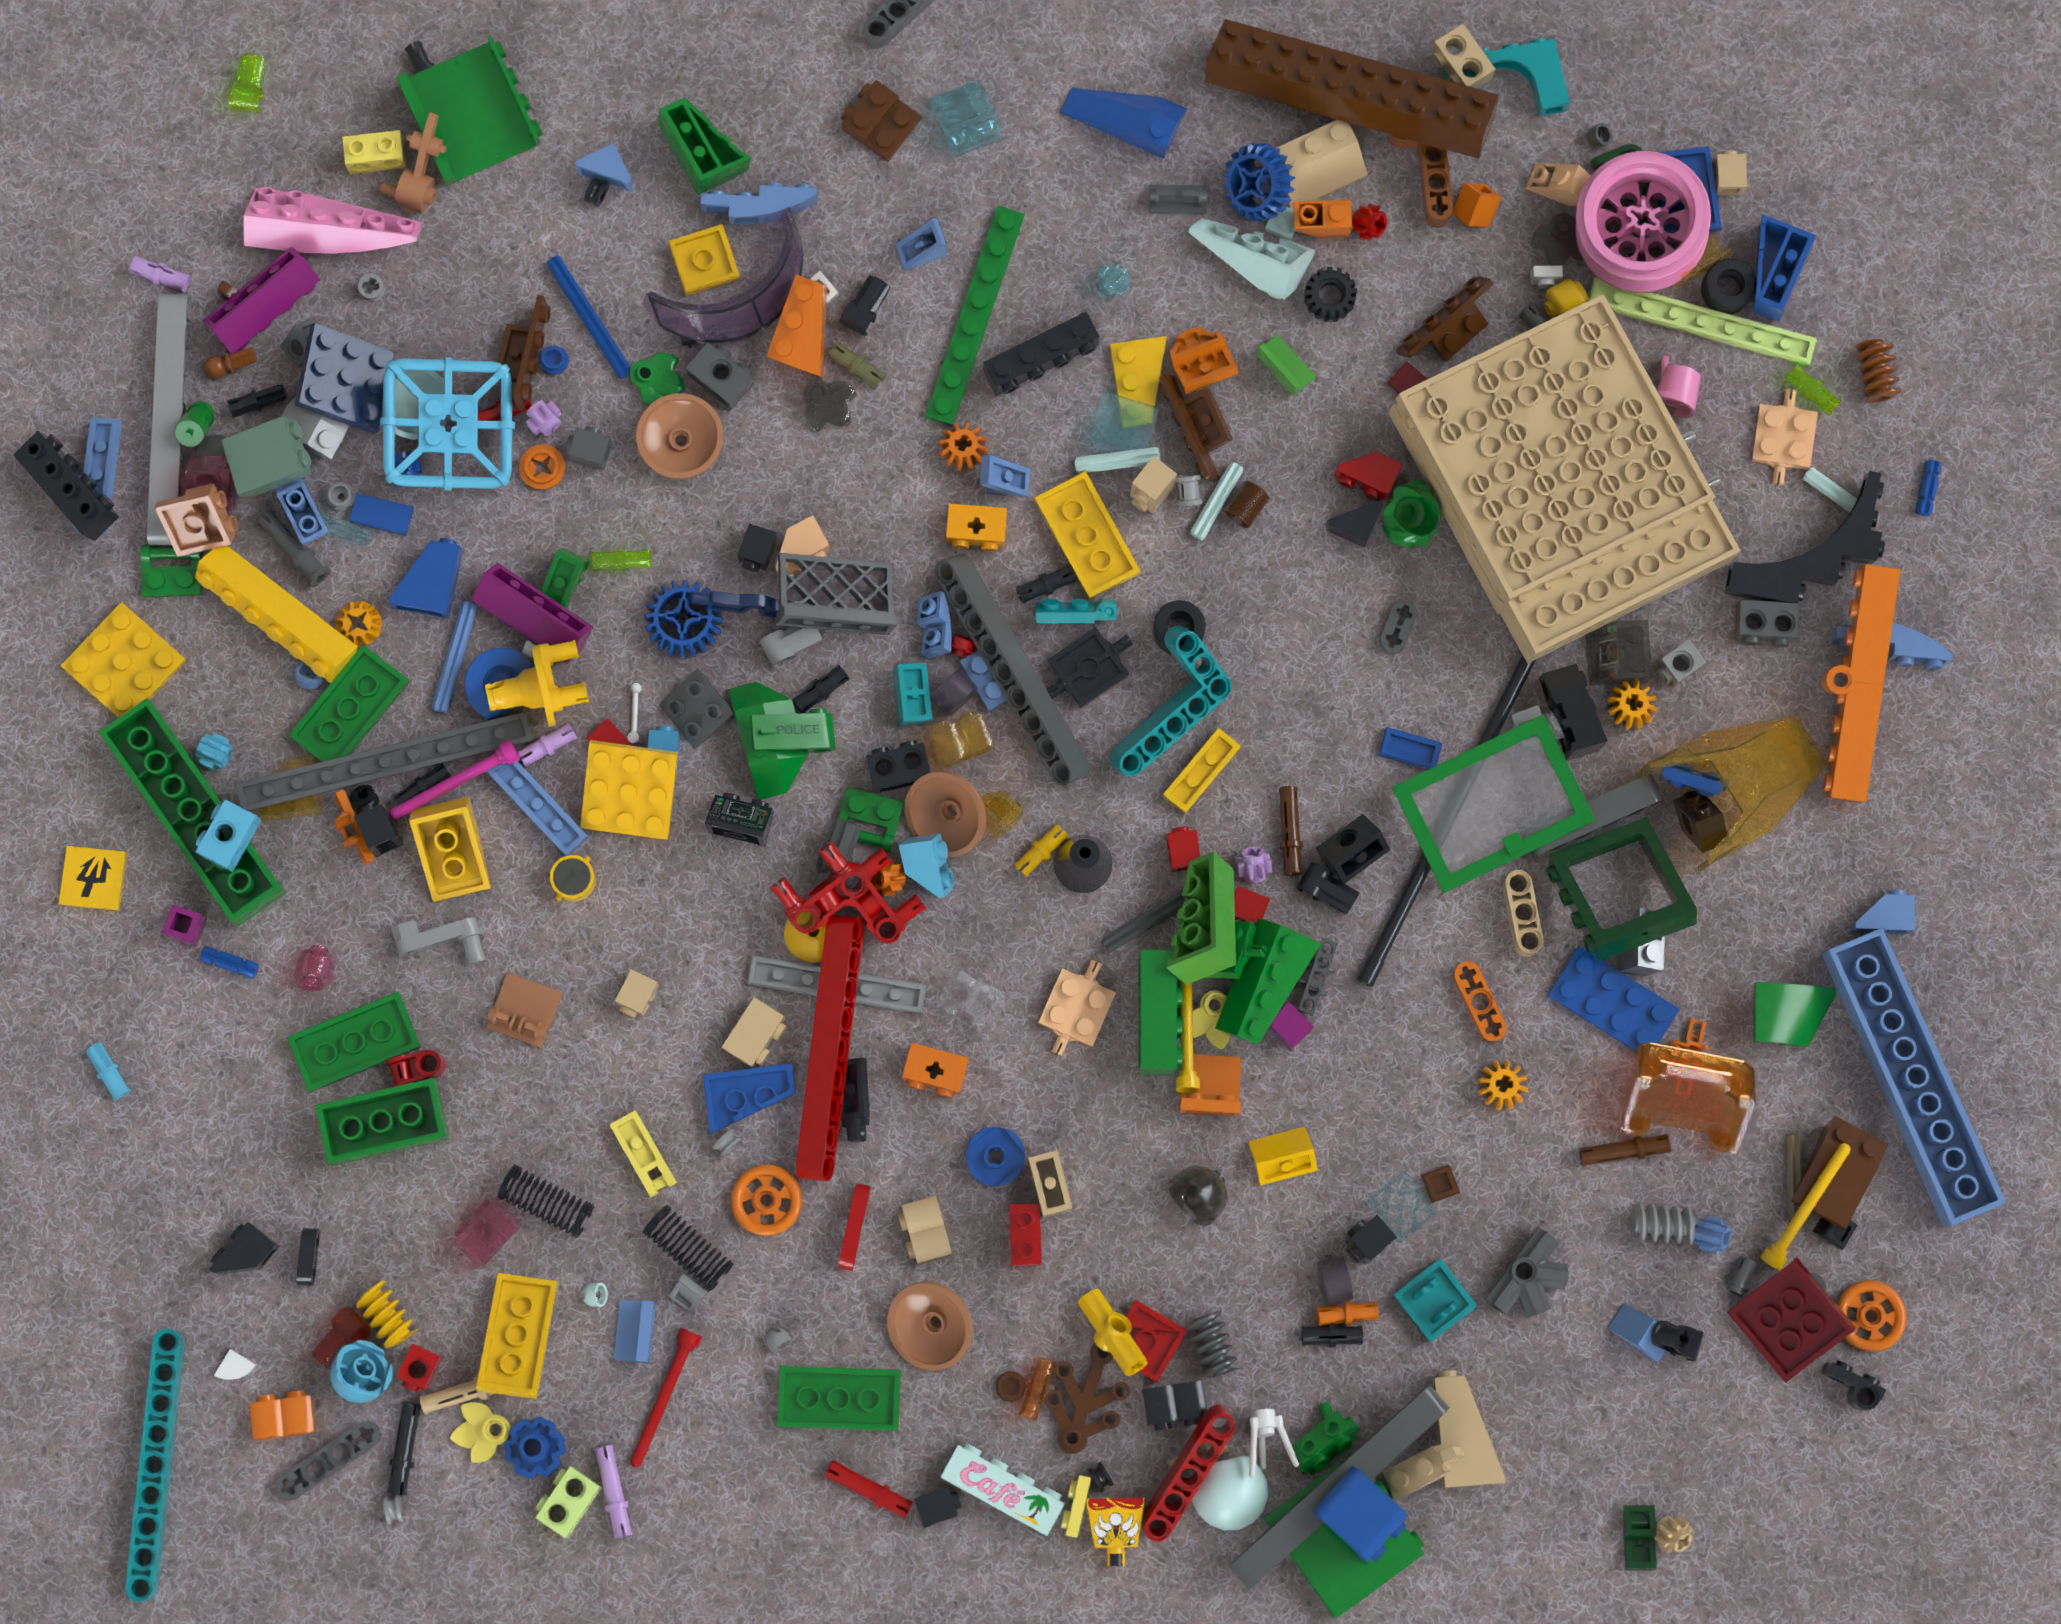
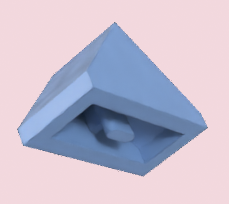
M614 143L576 161L575 168L577 174L591 179L597 178L601 182L632 191L631 177Z
M931 219L895 244L904 270L947 256L946 242L937 219Z
M1623 1304L1607 1329L1657 1363L1665 1353V1350L1656 1347L1652 1343L1651 1335L1656 1321Z

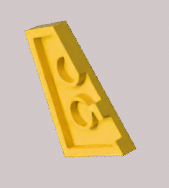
M1167 336L1110 344L1123 429L1152 425Z

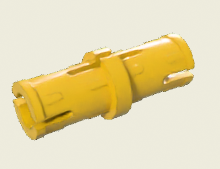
M1055 823L1039 841L1035 840L1031 844L1032 848L1014 863L1018 870L1027 862L1029 863L1021 871L1026 878L1044 859L1047 861L1051 857L1050 853L1069 837L1063 831L1057 838H1054L1062 829L1058 824Z

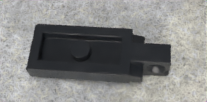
M866 1058L848 1059L841 1122L842 1127L847 1128L848 1142L866 1141L865 1125H869L870 1120Z

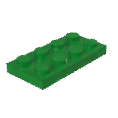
M362 645L288 736L321 762L351 755L410 681L370 649Z
M399 991L287 1037L307 1090L310 1093L385 1063L390 1058L422 1048Z
M780 1366L777 1427L899 1431L901 1370Z

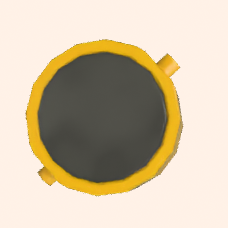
M567 855L554 863L550 871V882L552 888L558 894L555 898L560 902L563 898L566 901H580L592 893L596 885V875L589 863L590 857L586 855L583 859L578 855Z

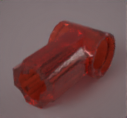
M345 1307L335 1314L331 1322L333 1328L312 1352V1356L329 1370L336 1354L343 1346L353 1344L354 1341L358 1340L366 1341L370 1336L371 1327L352 1307Z

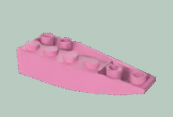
M271 187L255 188L243 215L244 246L287 251L292 247L299 253L333 254L390 248L416 242L422 228V222L312 194H304L297 190L287 192L275 190Z

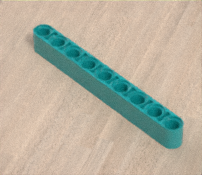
M169 1328L159 1330L154 1335L152 1343L125 1587L128 1598L135 1602L153 1599L159 1588L185 1350V1338L182 1333ZM172 1334L176 1339V1344L172 1350L167 1351L163 1347V1339L167 1335ZM168 1364L171 1366L173 1374L169 1380L163 1381L159 1376V1372L162 1366ZM161 1395H165L169 1399V1406L163 1412H160L156 1407V1401ZM161 1425L166 1431V1436L163 1441L158 1443L153 1438V1430ZM155 1456L162 1460V1469L157 1473H153L149 1468L150 1460ZM151 1487H155L159 1492V1498L154 1504H150L146 1499V1492ZM149 1517L156 1524L155 1531L150 1535L146 1534L142 1527L145 1519ZM145 1548L152 1553V1561L147 1566L143 1565L139 1560L140 1552ZM141 1579L145 1580L149 1585L148 1593L143 1597L136 1592V1584Z

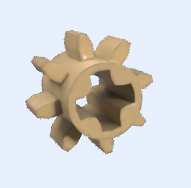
M1678 1515L1675 1519L1671 1516H1665L1656 1525V1533L1658 1535L1654 1539L1668 1554L1672 1549L1676 1552H1682L1692 1542V1535L1690 1533L1693 1529L1689 1526V1522L1681 1515Z

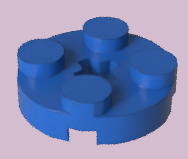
M987 1127L980 1130L971 1138L966 1151L968 1170L978 1182L991 1187L1005 1186L1013 1182L1022 1172L1025 1162V1151L1022 1141L1009 1129ZM991 1149L995 1152L999 1150L1003 1152L1001 1156L1003 1162L998 1165L996 1162L991 1164L988 1162L990 1158L988 1152Z

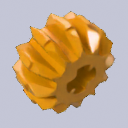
M1624 681L1621 684V689L1614 687L1612 690L1614 697L1607 699V704L1615 706L1608 710V715L1618 714L1614 724L1618 725L1624 720L1625 730L1631 728L1632 722L1637 730L1641 729L1643 722L1649 724L1652 721L1650 714H1654L1657 711V707L1651 705L1657 699L1656 696L1646 695L1650 690L1649 686H1645L1640 690L1639 681H1634L1632 688L1627 681ZM1630 699L1634 700L1635 706H1639L1634 711L1630 710L1629 704H1626Z
M1509 1060L1504 1061L1502 1069L1498 1061H1493V1071L1488 1067L1482 1069L1483 1074L1488 1078L1480 1077L1477 1079L1478 1084L1486 1085V1088L1480 1089L1478 1094L1482 1096L1488 1093L1490 1097L1484 1103L1488 1106L1493 1100H1496L1495 1110L1498 1111L1501 1110L1503 1101L1508 1110L1513 1109L1512 1100L1518 1104L1523 1102L1522 1096L1518 1093L1528 1092V1087L1519 1085V1083L1527 1080V1076L1517 1077L1516 1073L1521 1069L1519 1065L1515 1066L1512 1071L1509 1070ZM1502 1078L1507 1080L1505 1084H1510V1088H1507L1504 1092L1498 1090L1500 1086L1496 1087V1082H1499Z

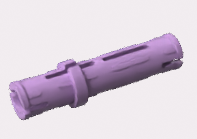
M607 1445L604 1447L606 1458L603 1447L594 1449V1453L596 1454L607 1502L605 1511L606 1513L609 1512L614 1533L613 1537L617 1539L623 1537V1534L624 1537L633 1535V1531L631 1530L626 1509L629 1507L628 1501L624 1500L613 1445Z

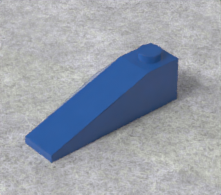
M1072 88L1060 113L1161 158H1165L1188 108L1163 97Z

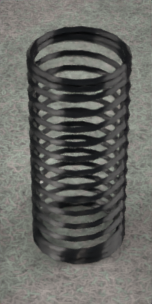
M513 1165L500 1186L497 1195L498 1199H505L506 1203L511 1202L512 1206L517 1205L518 1209L523 1208L524 1212L529 1211L530 1215L535 1214V1217H541L543 1222L547 1220L549 1225L553 1223L554 1228L559 1226L560 1231L565 1229L566 1234L571 1232L572 1237L578 1238L584 1229V1226L581 1228V1225L587 1215L588 1218L591 1216L594 1204L585 1201L574 1224L568 1230L572 1217L582 1202V1198L578 1199L568 1221L562 1227L566 1214L576 1199V1195L572 1196L562 1218L556 1224L560 1211L570 1196V1192L566 1193L556 1215L550 1221L554 1208L564 1193V1189L560 1190L550 1212L544 1218L548 1205L558 1190V1186L554 1187L544 1209L538 1215L541 1204L552 1187V1182L548 1184L538 1206L532 1212L539 1193L544 1189L546 1179L542 1181L532 1203L526 1209L533 1190L539 1184L540 1176L536 1178L526 1200L520 1206L526 1188L531 1185L535 1175L534 1173L530 1175L520 1197L514 1203L520 1185L525 1182L529 1172L528 1170L524 1172L514 1194L508 1200L514 1182L519 1179L523 1170L519 1165ZM513 1178V1180H512V1182H511V1184H510V1186H509V1189L507 1190V1185L509 1184L510 1180Z
M665 1205L649 1221L642 1231L643 1234L648 1236V1239L653 1238V1243L658 1242V1248L663 1247V1252L669 1251L668 1257L673 1256V1261L679 1260L678 1266L683 1265V1270L689 1269L688 1275L694 1273L693 1279L699 1278V1284L704 1282L703 1288L708 1292L712 1291L718 1285V1279L724 1273L727 1274L734 1263H731V1260L726 1262L712 1277L727 1259V1257H724L712 1272L703 1278L712 1264L722 1255V1252H719L705 1270L697 1275L717 1248H714L702 1263L693 1269L702 1255L712 1246V1243H709L695 1261L687 1266L691 1258L705 1244L707 1239H703L691 1255L683 1260L691 1247L702 1237V1234H699L685 1252L677 1257L678 1253L688 1240L695 1235L697 1230H693L681 1246L673 1251L681 1238L692 1228L689 1225L677 1240L667 1248L674 1236L687 1222L683 1221L670 1238L662 1243L670 1230L682 1219L679 1216L667 1231L656 1239L667 1223L677 1214L673 1212L660 1229L652 1234L660 1221L666 1218L672 1210L669 1205Z

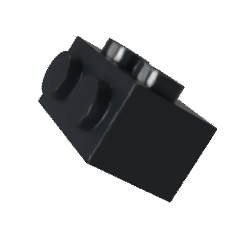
M1377 1214L1367 1223L1362 1219L1347 1232L1350 1238L1346 1241V1244L1349 1246L1346 1252L1356 1263L1362 1261L1364 1264H1367L1392 1243L1397 1236Z

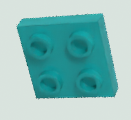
M1441 1258L1392 1295L1429 1343L1477 1307V1304Z

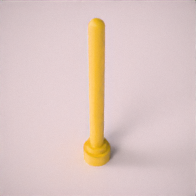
M1180 980V987H1182L1181 1017L1183 1029L1181 1047L1183 1050V1061L1181 1065L1182 1071L1179 1072V1076L1176 1078V1091L1183 1094L1197 1093L1200 1091V1078L1197 1077V1073L1193 1070L1192 983L1186 985Z
M1842 1143L1839 1145L1777 1243H1772L1770 1247L1767 1246L1760 1257L1768 1265L1781 1270L1786 1263L1787 1248L1850 1153V1146L1848 1144Z

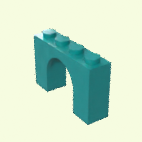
M1537 38L1530 41L1529 44L1519 46L1517 43H1511L1493 51L1489 48L1482 49L1495 69L1515 70L1528 80L1533 91L1538 117L1567 111L1570 101L1555 39ZM1442 67V77L1444 80H1448L1449 75ZM1465 69L1462 71L1467 77L1472 78L1476 76L1473 70Z

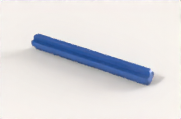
M557 255L547 261L549 270L618 378L624 379L628 377L630 365L561 257Z

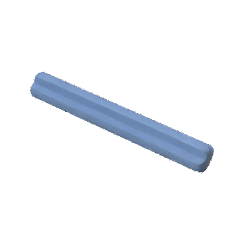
M469 601L461 603L432 703V710L437 713L446 714L448 712L478 608L476 604Z

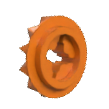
M546 444L530 447L523 453L519 461L521 478L528 487L539 491L542 489H552L553 486L561 482L566 472L562 454L556 448ZM533 460L541 464L548 461L547 467L551 475L541 472L536 476L538 469Z

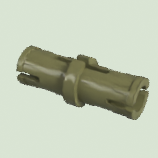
M837 342L835 344L836 349L832 348L829 357L847 368L850 375L853 377L857 375L876 390L879 387L878 383H882L886 374L868 363L866 357L862 354L858 356L842 345L841 342Z

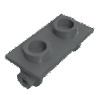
M1149 185V213L1206 214L1207 186Z

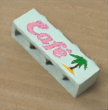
M968 1443L965 1444L964 1448L958 1445L941 1478L1048 1536L1065 1504L1059 1501L1062 1495L1048 1487L1044 1491L1037 1489L1033 1486L1035 1480L1019 1472L1017 1477L1008 1473L1006 1470L1009 1466L995 1458L988 1462L979 1457L982 1453L981 1450Z

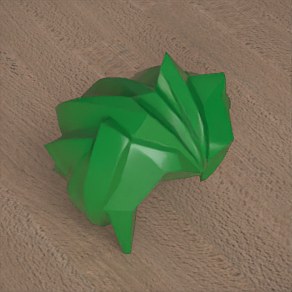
M1413 480L1411 482H1404L1393 490V497L1389 499L1388 504L1383 510V531L1391 543L1414 549L1415 545L1426 548L1429 538L1439 534L1436 526L1438 520L1444 514L1440 511V506L1434 498L1433 492L1429 491V484H1425L1423 480Z

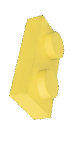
M1079 1475L1077 1481L1071 1480L1068 1498L1073 1499L1071 1511H1064L1061 1528L1066 1529L1065 1535L1078 1538L1091 1480L1090 1477Z

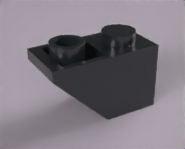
M247 1222L245 1226L240 1224L231 1234L232 1242L227 1248H220L212 1257L211 1262L213 1265L209 1270L218 1275L261 1270L280 1245L250 1222Z

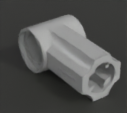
M791 627L785 631L778 630L760 640V644L772 668L779 667L778 664L787 659L789 661L793 660L796 654L823 642L818 629Z

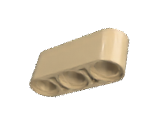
M1514 870L1504 879L1502 890L1515 951L1523 957H1531L1542 948L1543 934L1531 877L1523 870ZM1510 879H1520L1524 884V890L1521 892L1514 891L1510 886ZM1516 908H1526L1530 913L1529 920H1520L1516 916ZM1522 936H1531L1535 940V948H1524L1521 943Z

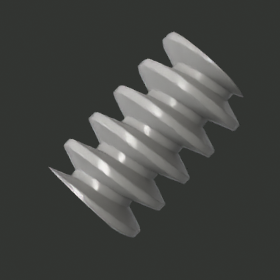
M1637 1203L1632 1212L1631 1238L1633 1239L1635 1233L1639 1232L1641 1241H1645L1647 1234L1651 1233L1653 1242H1657L1659 1235L1663 1234L1665 1243H1669L1671 1236L1675 1235L1677 1244H1681L1683 1237L1687 1236L1688 1244L1693 1245L1696 1225L1695 1216L1692 1214L1690 1207H1684L1680 1213L1678 1206H1672L1670 1212H1668L1666 1205H1660L1657 1211L1654 1204H1648L1645 1210L1642 1203Z

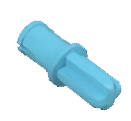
M100 1042L91 1045L86 1050V1054L98 1072L97 1078L103 1080L112 1095V1099L116 1101L130 1093V1088H128L117 1070L119 1068L118 1064L114 1065Z

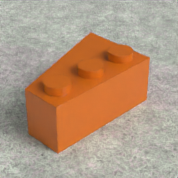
M797 274L795 275L766 355L769 359L823 379L827 287Z

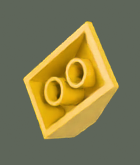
M469 796L411 811L409 822L433 902L491 888L478 826Z

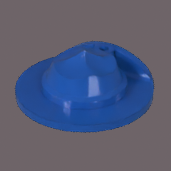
M493 648L481 653L470 664L465 676V692L470 704L487 720H492L517 708L490 711L485 685L515 678L524 669L533 668L534 665L525 655L510 648Z

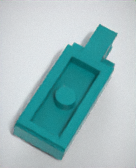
M1101 598L1098 602H1088L1085 599H1074L1071 602L1044 599L1042 602H1036L1037 623H1094L1095 620H1116L1117 616L1116 600Z

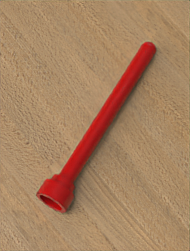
M680 1327L676 1336L678 1340L676 1344L678 1346L677 1352L631 1457L630 1463L635 1468L642 1465L689 1352H693L695 1347L698 1348L702 1336Z

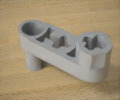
M476 917L449 923L421 933L417 921L400 923L391 928L399 957H406L459 941L463 944L468 966H475L487 961L479 936H481V931Z

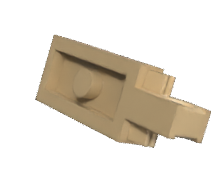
M1441 1445L1432 1446L1383 1471L1394 1500L1401 1499L1449 1475V1472L1452 1470L1450 1463L1464 1457L1460 1445L1456 1447L1453 1445L1444 1450Z

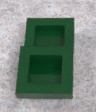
M1624 1505L1625 1571H1655L1657 1569L1654 1539L1657 1535L1654 1505Z

